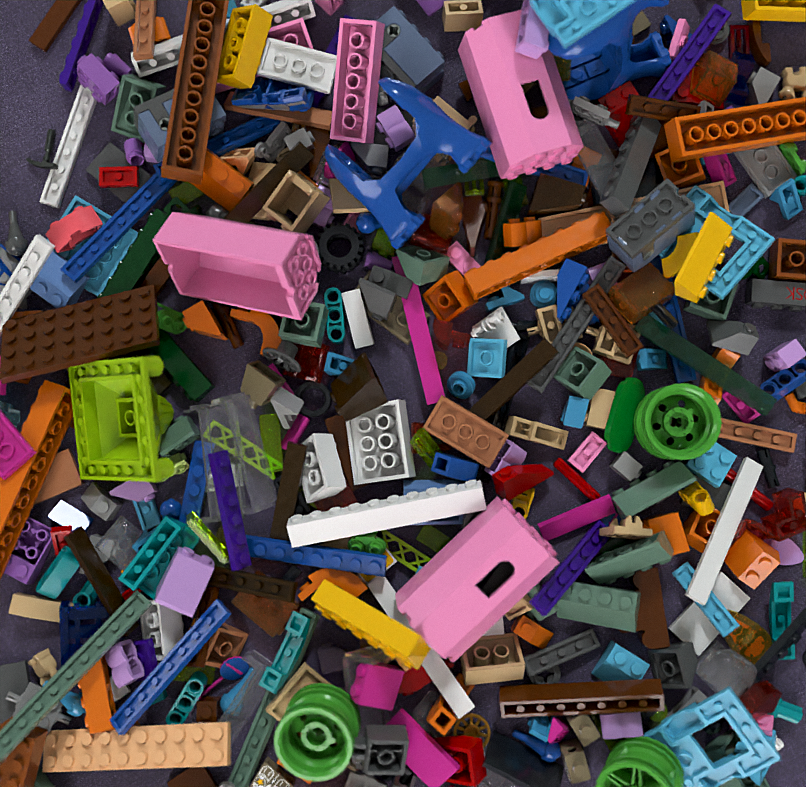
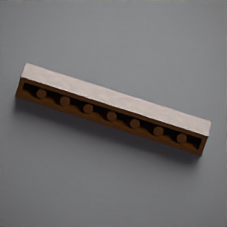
M660 678L500 686L499 703L501 718L664 711V694Z

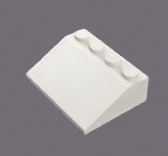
M405 400L388 401L346 422L354 485L416 476Z

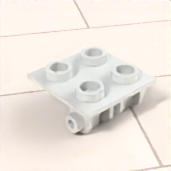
M502 306L472 327L471 335L473 338L507 340V348L520 340L518 333Z

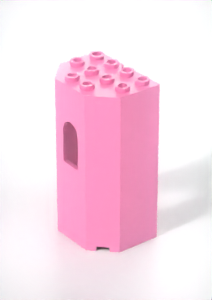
M521 10L485 19L476 30L471 28L465 32L458 48L486 137L492 142L490 149L500 179L507 178L508 180L515 179L519 174L523 173L526 175L533 174L537 171L536 168L542 167L544 170H548L559 163L561 165L569 164L584 147L553 54L547 49L538 59H534L515 52ZM539 81L548 108L547 117L536 119L531 115L521 87L522 84Z
M172 212L153 239L164 264L168 265L169 274L180 295L302 320L318 292L319 283L316 282L317 272L321 270V261L313 235L192 213Z
M497 496L486 507L487 510H482L395 593L397 608L402 615L407 614L406 618L412 629L421 635L442 658L446 659L448 657L452 662H455L560 563L556 558L558 553L553 549L552 545L546 539L544 540L533 526L530 527L526 522L527 520L519 512L517 513L505 498L501 500ZM499 562H511L514 566L513 575L488 598L476 584Z

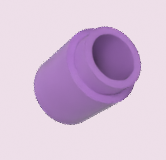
M137 138L126 140L124 143L126 160L132 166L142 165L145 160L142 141Z

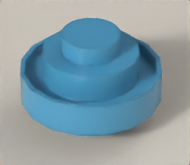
M539 281L530 290V301L539 309L554 305L557 300V288L549 281Z
M456 371L447 380V388L453 396L466 399L474 392L475 381L468 373Z

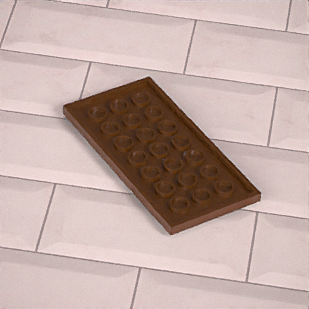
M154 284L8 320L2 329L1 383L5 384L160 345L157 292Z

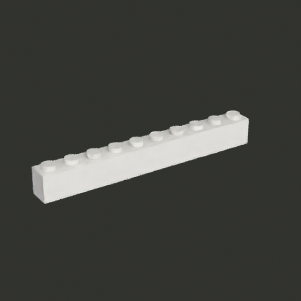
M280 0L261 7L273 15L271 27L300 18L306 20L316 16L311 0ZM226 19L224 36L229 23V19ZM183 35L155 44L154 59L135 61L133 52H131V61L139 78L178 65Z
M469 480L464 484H449L439 489L433 487L419 493L413 491L404 496L393 495L384 500L373 499L364 504L353 503L348 507H333L323 512L317 510L303 516L297 514L288 519L286 527L292 548L487 510L481 480Z

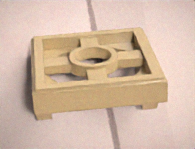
M628 515L626 519H621L620 525H618V519L615 518L609 527L599 528V535L602 537L637 540L652 537L653 529L642 528V521L639 516H635L633 523L631 515Z

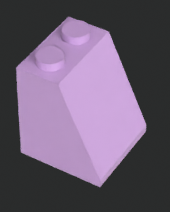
M178 546L157 586L155 602L192 618L214 570L212 559L206 555L200 556L195 554L188 547L182 548Z

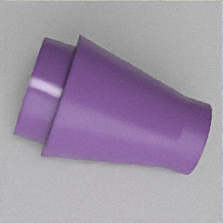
M108 53L103 60L106 69L118 75L131 74L133 71L115 53Z
M374 251L372 253L367 252L364 266L368 267L369 270H372L375 265L390 271L393 261Z

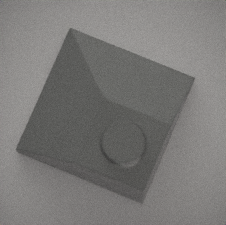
M360 278L359 285L369 313L372 314L371 317L381 322L383 319L387 321L396 302V293Z
M707 320L706 322L711 345L748 356L759 339L756 326L751 323Z
M693 642L671 643L670 647L647 649L655 679H661L662 688L690 689L692 687L698 663Z

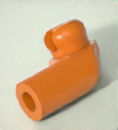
M793 392L784 396L793 412L806 414V403L797 401Z

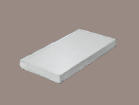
M267 37L266 46L257 69V75L331 95L335 81L337 55Z
M719 571L711 591L727 610L737 614L751 598L722 571ZM694 601L668 627L682 642H693L695 653L698 656L719 634Z

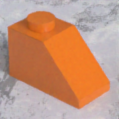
M525 614L518 616L511 626V630L515 634L540 649H544L554 635L553 632Z

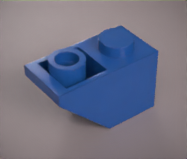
M436 452L431 471L447 477L469 481L476 479L480 464L448 453Z

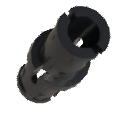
M769 448L756 451L760 464L764 466L761 472L764 474L767 488L780 486L775 471L776 465H773Z

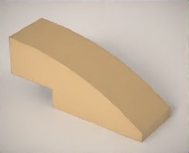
M508 416L504 431L509 436L561 450L565 448L569 433L566 430L516 416Z
M18 592L13 594L8 613L33 619L67 623L64 618L65 611L74 605L63 600H54L45 596H34Z

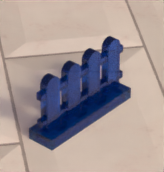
M70 600L61 601L59 607L61 668L85 644H81V638H91L103 625L101 624V618L109 616L104 605H101V601H97L95 605L80 606V602L70 606ZM80 619H96V624L80 625ZM70 620H75V625H71ZM71 639H75V644H71Z

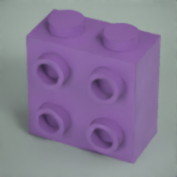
M92 53L88 56L84 55L78 60V82L85 89L88 87L93 92L92 96L97 102L107 105L118 95L120 87L118 76L113 71L109 72L104 67L105 63L98 56L95 57Z

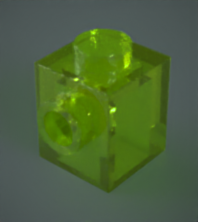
M379 228L372 243V250L377 251L379 255L385 258L389 256L394 257L396 249L391 246L385 231Z

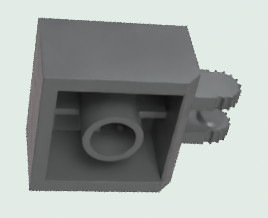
M365 725L364 737H355L351 759H361L363 772L367 775H404L409 746L406 725Z

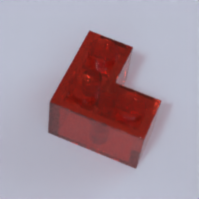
M787 487L773 493L772 497L776 512L760 518L764 537L781 542L806 531V500L804 492Z

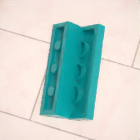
M166 515L118 579L133 591L139 588L155 600L157 586L178 546L194 550L203 536L189 525Z

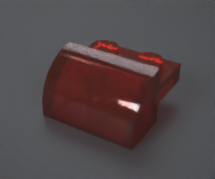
M434 319L432 336L440 348L447 350L449 343L452 344V347L458 349L468 346L471 334L452 331V322Z
M293 343L299 349L294 360L301 366V371L293 373L285 369L282 374L295 379L320 384L330 346L321 344V348Z

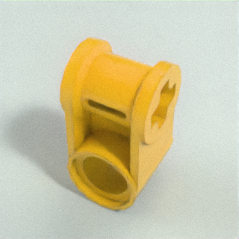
M697 481L691 483L683 490H678L682 500L700 515H709L714 511L715 506L709 493Z
M535 488L528 489L523 494L514 497L511 501L514 509L517 507L522 509V516L525 519L528 516L530 505L533 501Z

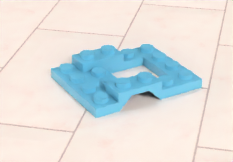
M636 0L529 1L530 6L551 35L556 36L566 49Z
M695 185L686 195L695 204V225L683 235L693 232L699 233L711 211L733 228L732 236L743 243V246L720 271L717 270L713 281H709L706 286L710 292L723 300L772 245L775 238L743 216L731 214L722 208L710 194ZM677 240L659 254L660 259L668 257L674 251Z
M730 686L698 704L694 702L663 719L660 725L644 733L645 737L658 740L676 755L684 771L683 787H719L733 778H745L781 760V755ZM725 717L748 749L736 755L731 753L712 763L692 734Z

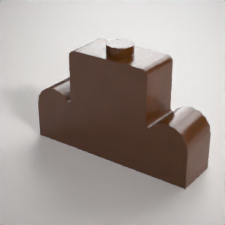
M653 566L646 571H641V569L635 571L629 577V581L634 588L626 590L641 592L636 631H639L638 639L641 644L649 649L670 647L658 567ZM617 629V630L620 631L621 633L630 632V631H625V630Z

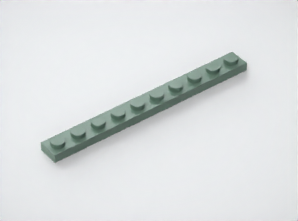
M138 590L123 603L0 731V763L152 605Z
M301 607L299 612L310 619L305 644L293 670L276 694L268 690L265 692L228 780L235 787H249L276 723V719L267 713L265 708L297 672L319 621L320 615L307 608Z

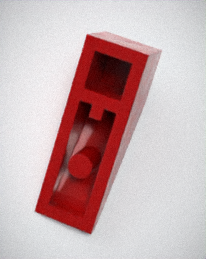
M543 464L511 465L492 474L496 493L509 501L553 476L554 472Z
M449 659L443 660L449 669L454 666V662ZM397 665L398 668L404 671L398 694L402 693L403 696L412 695L414 691L420 690L432 681L422 665L418 670L412 667L407 672L400 665Z

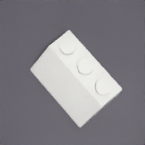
M313 433L302 443L308 445L301 480L306 503L335 496L347 487L333 434Z
M148 599L152 605L140 617L142 639L153 638L156 658L158 661H162L184 636V623L181 613L158 604L153 599Z

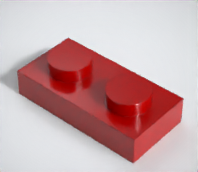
M137 166L99 167V186L101 188L139 187V168Z
M72 525L51 527L50 534L56 557L64 546H68L64 537L73 531Z

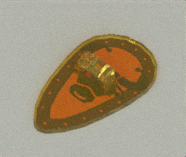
M727 609L740 626L724 637V639L740 660L746 664L755 665L772 645L771 637L764 628L753 620L736 611Z

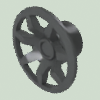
M282 340L277 350L273 348L263 349V355L275 366L293 373L301 371V366L294 360L299 349L293 343Z

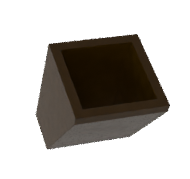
M540 173L535 183L526 217L535 216V218L576 211L577 208L580 209L587 195L584 192L585 186Z
M365 352L357 357L330 384L333 391L330 395L334 403H337L335 405L336 412L339 416L342 415L346 422L388 402L380 379Z

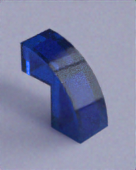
M734 51L726 77L725 103L744 106L749 94L747 82L755 65L752 54Z

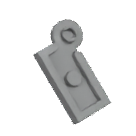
M281 121L265 143L259 142L254 149L255 156L259 158L264 157L267 162L273 163L287 145L283 138L292 134L288 124Z

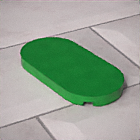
M627 377L625 381L619 383L616 389L604 432V438L608 443L606 446L612 452L623 453V451L629 449L635 435L633 426L634 413L639 402L645 397L644 385L638 378Z

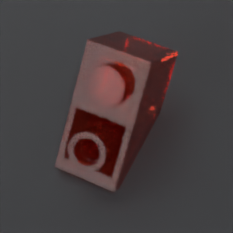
M768 680L753 684L739 699L754 719L774 712L782 693Z

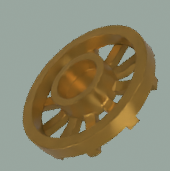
M468 713L458 719L454 725V736L466 735L478 738L483 736L486 737L482 743L483 748L488 744L491 731L488 722L483 716ZM470 717V724H468L464 719ZM473 717L478 718L475 724H473ZM482 720L485 723V725L478 727V724ZM461 721H462V722L464 723V725L466 726L465 728H464V727H461V726H458ZM487 728V734L480 732V730ZM457 729L464 731V733L457 735Z

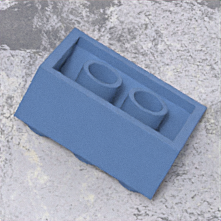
M53 250L30 289L55 308L76 304L90 277L85 274L77 283L73 282L60 270L67 260Z
M403 480L404 495H407L409 492H424L433 487L439 489L449 484L459 485L462 484V480ZM463 514L411 525L463 524Z

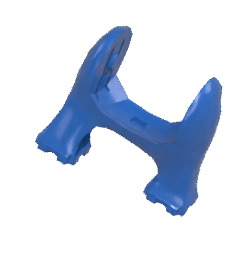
M636 0L566 49L557 37L552 36L549 32L548 49L552 54L559 56L555 59V63L567 98L574 100L575 96H584L592 101L600 99L628 81L648 76L661 78L669 68L668 66L671 65L668 49L664 47L662 38L657 31L650 33L643 42L636 45L632 44L633 23L636 16L643 9L666 6L669 4V0Z
M385 77L380 79L378 84L402 109L407 110L415 117L416 138L402 158L381 179L373 180L351 158L332 145L328 144L326 146L324 156L334 176L350 194L375 216L387 234L391 246L398 250L426 219L421 214L409 210L403 204L402 194L437 153L449 155L458 165V169L465 174L488 150L492 142L458 124L430 97L412 85Z

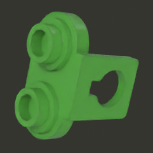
M793 142L780 144L779 150L796 175H804L806 161L802 158L800 159L797 155L798 148Z
M157 302V306L163 308L158 311L159 328L173 334L184 332L186 325L182 320L184 318L182 317L183 314Z
M378 531L352 536L347 545L349 550L382 555L386 550L387 544L382 538L376 537Z

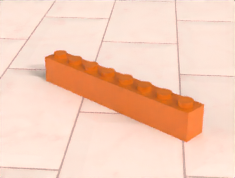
M605 212L594 213L582 222L576 221L570 227L558 229L548 237L543 236L530 245L525 244L515 252H507L497 260H489L479 268L469 269L464 274V282L475 301L566 260V258L569 259L607 242L605 230L612 224Z

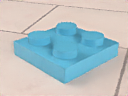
M469 338L467 373L471 377L503 378L506 368L507 340Z
M716 442L702 456L688 459L685 466L689 471L717 489L722 484L737 455Z

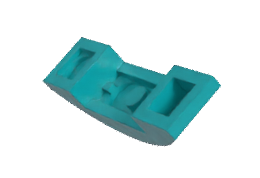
M793 581L772 582L769 599L771 645L791 624V602H794ZM792 644L790 646L788 654L781 660L795 659V645Z
M296 611L292 612L285 627L288 632L272 666L266 667L258 685L273 694H276L293 670L305 644L310 626L309 618Z

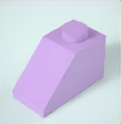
M126 481L109 491L112 496L137 502L145 501V503L156 497L155 494L159 492L154 482Z

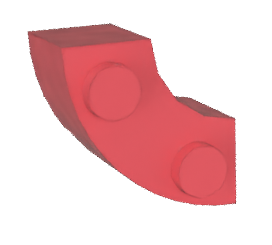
M92 205L86 207L78 206L72 213L61 220L51 223L50 229L45 235L55 246L56 252L61 253L74 249L80 242L93 236L102 227L103 222Z

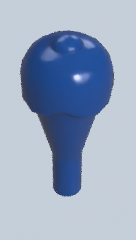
M363 212L356 219L357 229L361 233L369 234L374 230L382 228L371 212Z
M168 499L160 505V515H162L163 519L167 515L178 520L182 505L180 502L175 501V499Z
M514 729L512 737L525 742L541 756L542 760L554 762L557 758H560L561 752L558 742H545L537 737L529 736Z

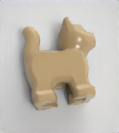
M792 67L784 68L781 72L783 89L778 92V98L782 100L795 99V92H802L801 97H806V67H800L799 71L794 73Z
M49 648L34 655L33 659L28 662L33 667L37 676L40 677L41 686L58 672L57 662L51 655Z

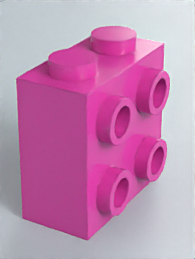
M361 658V662L356 669L354 684L350 689V698L358 705L393 711L404 671L395 665Z

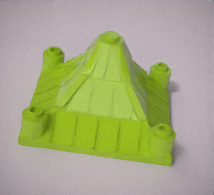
M158 356L100 360L68 368L80 479L158 482L173 475V462L167 457L158 459L157 456L159 454L162 434L168 429L174 415L172 405L165 398L157 394L149 377L161 375L164 369V364Z

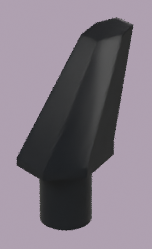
M518 320V323H511L515 330L521 333L527 331V328L535 327L537 320Z

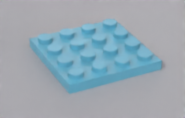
M75 195L60 220L72 213L76 207H86L92 204ZM92 205L104 225L112 216ZM131 228L86 273L90 278L84 289L96 296L104 292L108 279L114 276L118 270L117 265L128 254L129 246L137 240V231ZM91 237L80 242L74 249L58 254L68 261Z

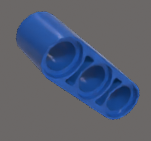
M799 360L791 367L779 371L760 386L761 402L767 405L774 404L806 381V360ZM803 369L805 372L799 373L796 370ZM787 380L789 383L782 384L780 381ZM766 391L773 392L772 395H766L764 393Z

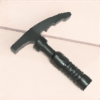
M48 129L44 148L45 156L42 162L26 158L30 164L42 169H58L55 163H50L55 130Z

